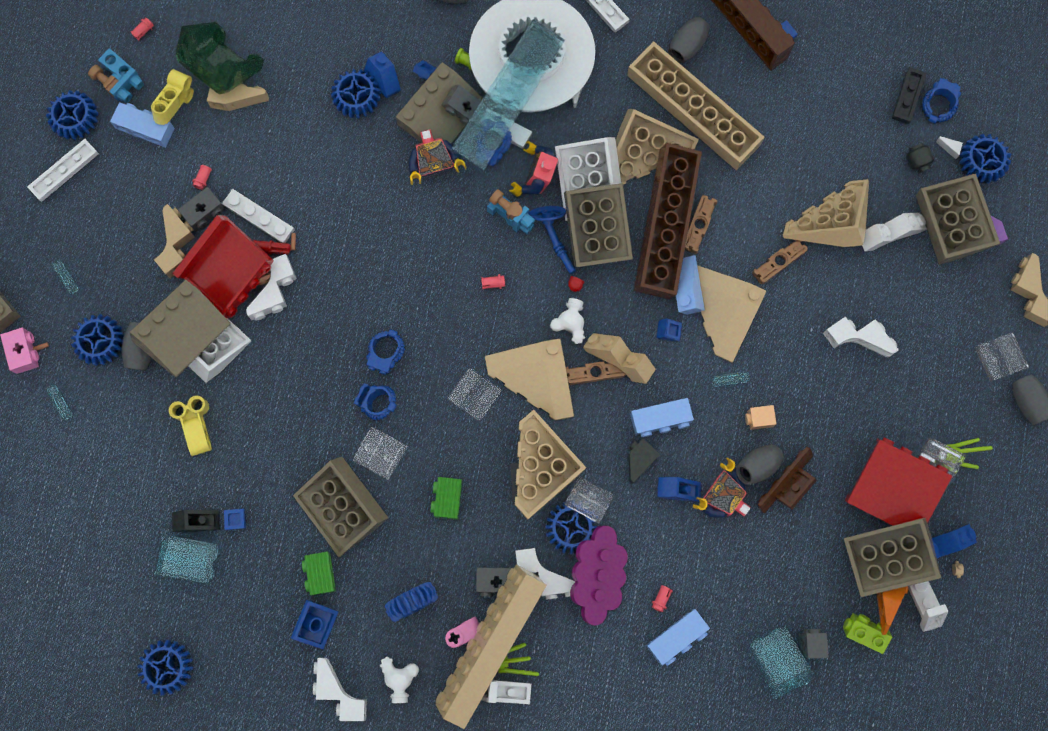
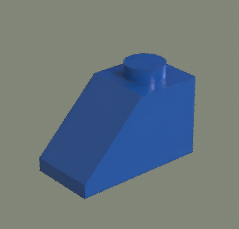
M383 52L369 57L363 73L365 74L368 71L369 77L374 76L373 82H378L377 88L381 90V93L386 98L400 92L401 88L394 64Z
M659 477L657 497L700 502L696 498L701 497V482L680 477Z

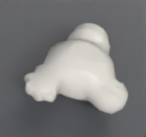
M569 298L568 303H566L568 310L562 312L558 318L553 319L550 327L556 332L561 330L571 332L573 336L572 341L578 344L582 343L583 339H585L583 336L584 318L578 312L583 310V301Z
M385 657V659L381 660L382 664H380V667L384 673L386 685L394 691L390 696L392 703H408L409 694L405 690L412 683L413 677L418 675L419 668L415 663H410L403 669H398L394 667L392 658Z

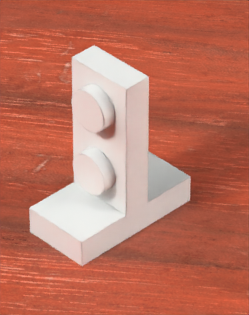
M929 581L908 586L922 618L920 623L922 631L925 632L942 627L948 614V609L945 604H939Z
M492 680L481 700L488 703L530 704L531 683Z

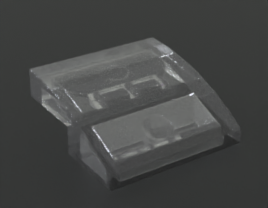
M1013 333L975 347L990 382L1029 368Z
M468 368L446 399L477 421H480L502 390L471 368Z
M371 427L352 461L389 480L407 445Z
M931 437L920 451L921 456L931 460L930 465L937 467L939 464L949 469L947 473L952 475L949 484L966 458L965 454Z
M579 477L564 505L599 524L614 495Z

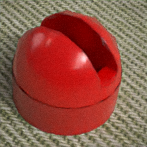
M571 276L568 281V286L573 292L580 291L584 285L583 280Z

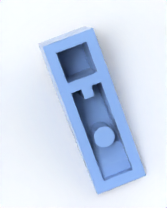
M695 255L683 258L676 295L678 312L687 315L705 311Z

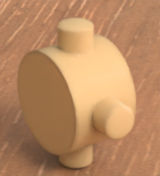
M955 561V564L952 565V573L957 578H961L964 574L963 564H959V561Z

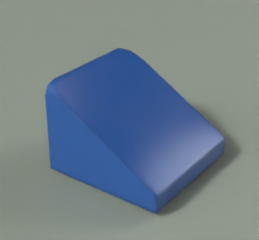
M667 318L659 320L657 338L680 341L682 323Z

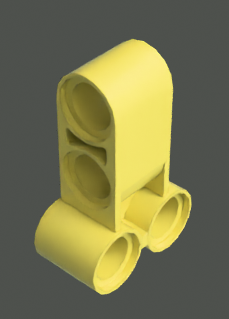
M175 69L170 71L167 77V85L151 105L155 123L159 125L167 124L183 103L188 104L194 94L193 88L190 87L192 83L191 76Z
M200 396L191 397L188 405L177 401L169 407L170 416L181 421L191 456L212 450L203 417L209 410V403ZM198 401H202L201 409L195 410V404ZM179 407H183L182 415L177 416L176 410Z

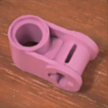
M473 617L448 631L445 637L447 645L451 648H457L473 639L479 625L477 618ZM454 633L455 636H460L457 644L449 642L450 634Z

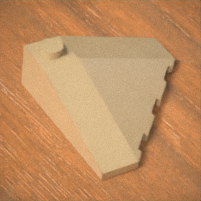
M628 109L616 138L621 183L624 185L627 180L634 177L638 179L650 174L651 170L656 169L659 150L666 142L695 149L699 139L637 110Z
M869 180L849 181L844 185L845 189L837 194L834 191L823 199L824 203L819 207L815 208L813 205L802 212L803 217L798 221H788L785 225L783 237L841 247L863 245L866 233Z
M697 265L705 311H701L705 321L703 323L707 337L712 339L714 354L733 363L766 290Z
M560 339L543 341L485 356L488 375L493 379L498 378L505 383L504 386L515 394L520 393L526 397L528 403L537 409L542 408L550 414L549 417L553 420L574 417Z
M535 410L531 411L519 422L520 442H518L517 450L519 468L516 470V485L518 487L515 506L527 520L586 469L583 463Z

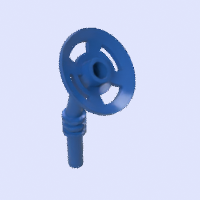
M544 206L531 210L529 215L537 221H543V224H545L557 257L561 258L569 274L575 273L576 269L566 254L567 250L563 243L559 241L553 227L554 220L563 217L566 214V209L560 206Z

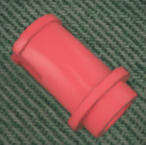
M148 18L141 19L142 22L130 32L138 41L149 30H153L152 27L154 25Z
M201 165L196 178L192 180L193 186L199 190L206 188V182L212 169L206 165Z
M498 274V276L481 277L483 289L497 287L502 289V287H505L504 275L500 276Z
M661 585L655 601H652V608L659 612L666 610L667 601L673 590Z

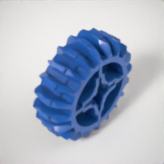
M355 69L350 74L348 71H345V76L339 74L340 80H335L336 86L331 88L333 91L331 93L332 102L337 106V110L342 111L344 116L349 113L350 118L356 114L358 119L360 114L366 117L367 111L373 113L372 107L377 108V102L381 99L379 96L381 90L377 88L378 82H373L374 76L369 77L368 71L363 74L361 69L358 73H356ZM358 83L365 84L369 88H366L365 86H359ZM344 99L354 102V105L346 103Z
M69 90L67 95L62 92L61 97L55 96V102L50 101L52 107H47L49 112L46 114L49 119L47 122L58 136H64L68 140L71 137L76 140L78 135L80 138H83L85 132L90 134V128L95 129L93 123L98 122L96 116H99L96 111L97 106L85 93L81 94L77 90L73 93ZM69 111H70L72 114H74V116L76 117V119H74L73 116H71V114L69 113Z
M981 134L979 137L974 136L961 148L962 152L959 157L962 159L959 161V164L964 165L961 171H967L966 176L976 174L979 184L983 183L984 180L986 184L991 181L996 182L1010 168L1011 160L1009 158L1011 153L1006 152L1009 147L1003 146L1004 141L998 142V137L992 139L991 134H988L986 137L984 134ZM978 147H984V148H987V149H986V150H983V149H980V148L977 149V148H978ZM983 168H989V169L992 168V169H994V170L988 171V170H983Z
M99 314L97 318L95 315H91L90 320L84 318L85 323L79 322L78 326L80 328L73 329L77 333L75 336H71V339L76 341L71 344L73 348H76L74 353L79 355L80 360H85L87 364L92 362L95 366L99 362L105 365L106 360L112 362V356H119L116 353L117 350L122 351V348L119 346L123 342V339L120 338L124 337V333L120 332L122 327L117 325L116 320H111L109 316L104 318L102 314ZM104 327L109 328L111 338L105 336ZM85 342L91 344L92 354L86 350Z
M574 501L570 502V507H567V503L563 502L564 509L557 505L556 510L558 513L551 511L550 514L554 518H547V521L552 523V525H546L545 529H551L552 532H548L546 536L554 537L550 540V544L556 541L558 543L555 547L556 550L560 546L564 547L562 553H565L566 549L570 548L569 553L573 555L574 548L577 549L580 542L570 544L573 535H585L584 540H591L592 530L598 527L592 526L598 520L596 518L590 519L594 512L592 511L587 514L588 506H585L583 510L580 509L582 506L581 502L578 503L577 507H574ZM574 512L570 521L558 520L564 513ZM579 514L585 518L588 530L578 524ZM575 518L576 520L574 524L575 528H577V531H573L570 537H568L569 528L566 526L567 524L570 525L571 523H573V520ZM555 525L565 530L566 537L564 541L558 537Z
M431 582L423 583L386 603V613L391 621H399L435 602L438 599L437 591Z
M165 640L164 643L157 641V646L151 644V651L148 649L144 650L146 657L141 656L139 658L144 662L137 666L139 669L143 668V672L138 673V676H144L141 684L148 682L146 689L150 690L153 688V694H157L159 690L160 695H165L166 692L169 695L173 694L174 689L180 691V684L183 686L187 685L184 678H191L187 670H193L192 666L188 667V663L193 662V659H186L190 652H183L185 646L181 645L178 647L177 641H174L172 644L170 640ZM164 650L168 651V654L161 661L154 660L158 653ZM174 654L177 656L179 660L180 668L176 667L174 664ZM159 664H166L170 671H165V668ZM151 667L155 668L157 672L155 678L152 675ZM169 674L177 675L173 682L162 684Z

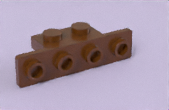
M806 447L797 454L796 460L785 468L779 480L777 479L773 482L768 493L761 496L758 503L761 512L766 513L776 500L792 510L816 482L815 477L803 470L813 457L809 447Z

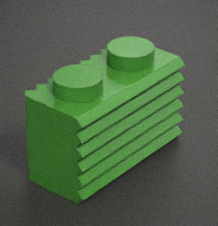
M438 477V482L434 481L433 493H436V500L431 502V513H434L435 518L458 520L462 479Z
M330 552L305 555V560L302 561L303 572H307L308 580H305L306 592H310L311 596L336 592Z

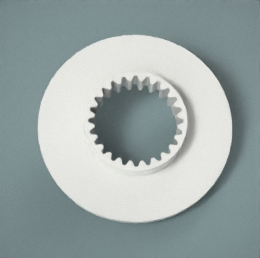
M501 0L484 13L473 30L469 46L470 65L479 86L497 103L516 111H545L569 101L584 87L594 67L595 43L590 27L575 8L563 0ZM537 25L539 30L544 27L545 32L550 30V35H555V41H558L559 48L558 57L555 58V63H551V68L545 67V72L541 69L538 71V74L534 70L530 74L527 73V70L520 72V67L514 69V63H510L505 48L507 43L517 38L520 33L529 28L533 29Z

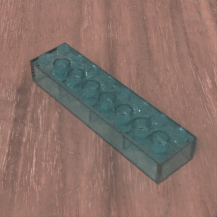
M533 19L453 145L452 152L484 172L561 50L565 39Z

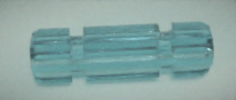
M60 260L53 262L51 266L56 271L62 284L65 285L68 293L74 294L79 288L74 283L67 269H65L64 264Z
M748 371L741 372L740 374L737 372L722 376L717 375L712 377V384L714 387H718L722 384H737L740 381L744 383L750 380V375Z
M50 385L47 387L46 392L50 396L56 410L59 411L61 419L67 420L71 418L72 412L67 408L68 405L62 395L59 394L57 386Z

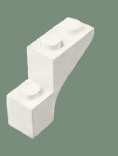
M903 213L885 224H875L866 229L862 247L864 251H873L895 240L921 233L927 230L925 226L926 220L920 213Z
M286 254L273 259L274 262L270 265L271 277L268 284L247 307L246 312L251 320H261L266 317L265 315L281 312L284 307H287L279 286L290 285L297 278Z
M844 317L823 333L833 348L843 343L854 342L885 357H890L898 351L894 339L889 338L885 333L884 326L877 322L876 319L857 332L854 323Z
M535 548L515 551L517 565L532 573H538L539 578L547 585L541 596H545L546 600L558 598L557 594L565 593V597H570V590L575 581L543 568L537 559Z
M318 658L317 662H314V674H317V683H313V695H316V700H340V704H337L336 715L340 716L339 721H365L367 699H357L348 695L344 691L329 659Z

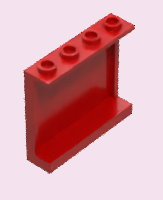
M217 215L172 274L177 278H184L203 293L225 318H231L236 314L237 307L249 297L248 293L259 285V279L270 271V265L274 260L227 216Z
M885 437L883 440L877 438L876 446L851 493L847 494L845 501L892 526L926 518L928 523L952 478V475L947 473L949 469L939 464L937 467L929 464L931 460L921 455L919 458L911 455L913 451L903 446L901 449L893 446L895 442Z

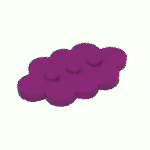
M598 526L593 531L591 540L580 542L576 549L578 562L572 569V577L575 583L571 587L570 597L576 605L582 606L581 616L587 624L594 626L603 623L607 610H614L619 607L622 601L620 588L626 581L623 567L627 563V552L623 546L616 544L617 535L610 526Z

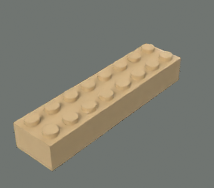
M654 41L629 66L627 76L736 171L762 144L765 137Z
M517 564L509 571L505 585L499 588L494 604L492 603L488 607L486 618L479 623L475 637L468 642L467 651L464 656L459 658L455 672L448 677L444 691L440 692L436 698V706L443 719L465 729L547 586L534 573Z

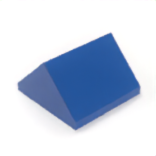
M306 600L291 639L324 649L338 611L311 600Z

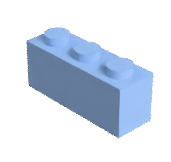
M119 102L110 121L115 129L165 148L175 129L171 124V120L165 125H159L155 123L152 112L146 109L143 111L138 110L136 106L130 103L125 105Z
M688 398L633 410L630 413L635 436L641 435V438L652 436V432L656 431L666 433L671 431V428L677 426L678 429L687 428L694 420Z
M692 609L646 646L660 665L666 664L668 666L676 660L675 655L680 651L684 654L692 648L691 643L697 639L699 642L708 635L706 631L710 628L696 609Z

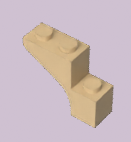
M167 204L163 208L167 243L163 252L154 261L171 279L175 276L172 273L185 257V254L180 249L195 237L191 233L193 228L189 223L181 221L182 215L176 207L172 209Z
M1032 253L1021 260L1019 264L1021 269L1011 280L1013 284L1011 291L1029 299L1024 307L1026 312L1023 317L1045 327L1048 325V299L1042 290L1039 257Z
M593 333L583 347L586 352L621 369L632 382L646 384L656 370L645 354L631 352L619 336Z

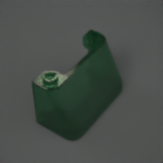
M209 22L182 26L176 48L177 61L216 93H228L261 71L264 59L258 54H250L245 61L224 44L226 33L218 23Z

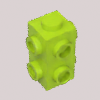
M852 613L851 617L847 618L843 625L847 638L881 654L885 652L892 639L889 630L886 635H882L880 623L875 624L871 622V619L863 614L858 616Z

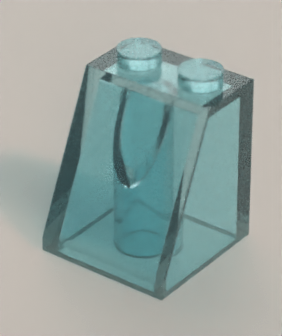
M163 536L154 575L208 584L214 575L212 564L213 560L216 561L218 556L217 544L174 536Z
M786 627L782 629L777 628L770 635L764 638L759 637L750 644L751 653L775 700L810 683L811 668Z

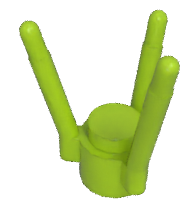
M979 438L956 444H947L946 447H942V458L944 462H948L949 466L957 465L979 469L978 465L959 462L957 459H961V453L992 450L993 447L958 448L979 442Z
M526 643L511 647L508 653L525 647ZM507 655L498 670L499 673L539 676V672L505 668L509 667V663L531 660L530 656L508 659Z

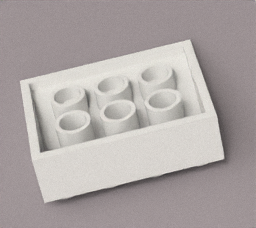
M615 137L555 146L563 207L565 209V191L621 183Z
M228 318L226 319L230 322V326L189 365L206 383L218 375L251 342Z

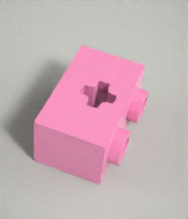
M22 327L0 334L10 371L18 374L39 367V355L36 350H33L35 339L31 332Z

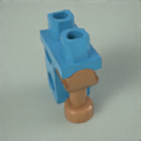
M110 48L98 61L112 75L110 77L104 75L103 69L99 65L92 66L88 72V76L93 80H99L107 92L117 101L121 100L128 103L133 97L129 92L130 88L133 86L136 90H140L144 86V82L136 70Z
M497 189L489 199L490 203L487 206V212L491 215L497 212L506 219L507 224L512 226L516 233L520 229L528 235L534 228L533 223L535 222V219L529 215V208L524 206L522 210L519 202L509 201Z

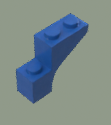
M969 524L932 538L937 558L963 550L977 543L975 531Z

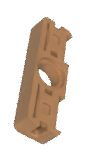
M706 195L701 197L688 230L685 245L686 251L694 254L698 253L699 245L710 223L713 209L717 204L716 199L712 198L709 200ZM697 220H701L704 222L705 227L698 229L694 223Z
M794 240L795 242H792L784 249H780L768 258L767 262L758 269H754L752 274L760 284H765L805 254L808 249L805 244L802 245L800 240ZM778 256L783 257L785 264L777 265L775 258Z
M604 361L585 364V367L570 369L566 367L568 385L623 378L626 376L621 369L610 363H604ZM593 367H598L601 370V375L594 377L591 375L590 370Z

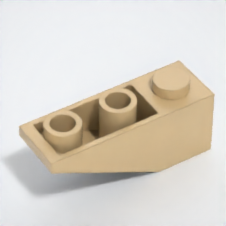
M212 80L207 97V102L211 108L225 111L269 101L268 93L262 87L255 86L252 88L242 83L230 84L225 80Z

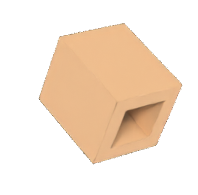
M774 405L754 407L747 411L745 420L746 424L750 426V430L770 428L776 425Z

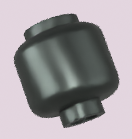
M923 143L909 148V152L906 154L912 170L918 169L919 172L929 169V165L934 162L930 147L928 145L924 146Z

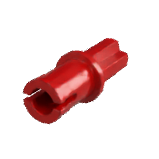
M253 240L269 255L273 253L288 255L291 251V245L287 243H276L273 240H270V242Z

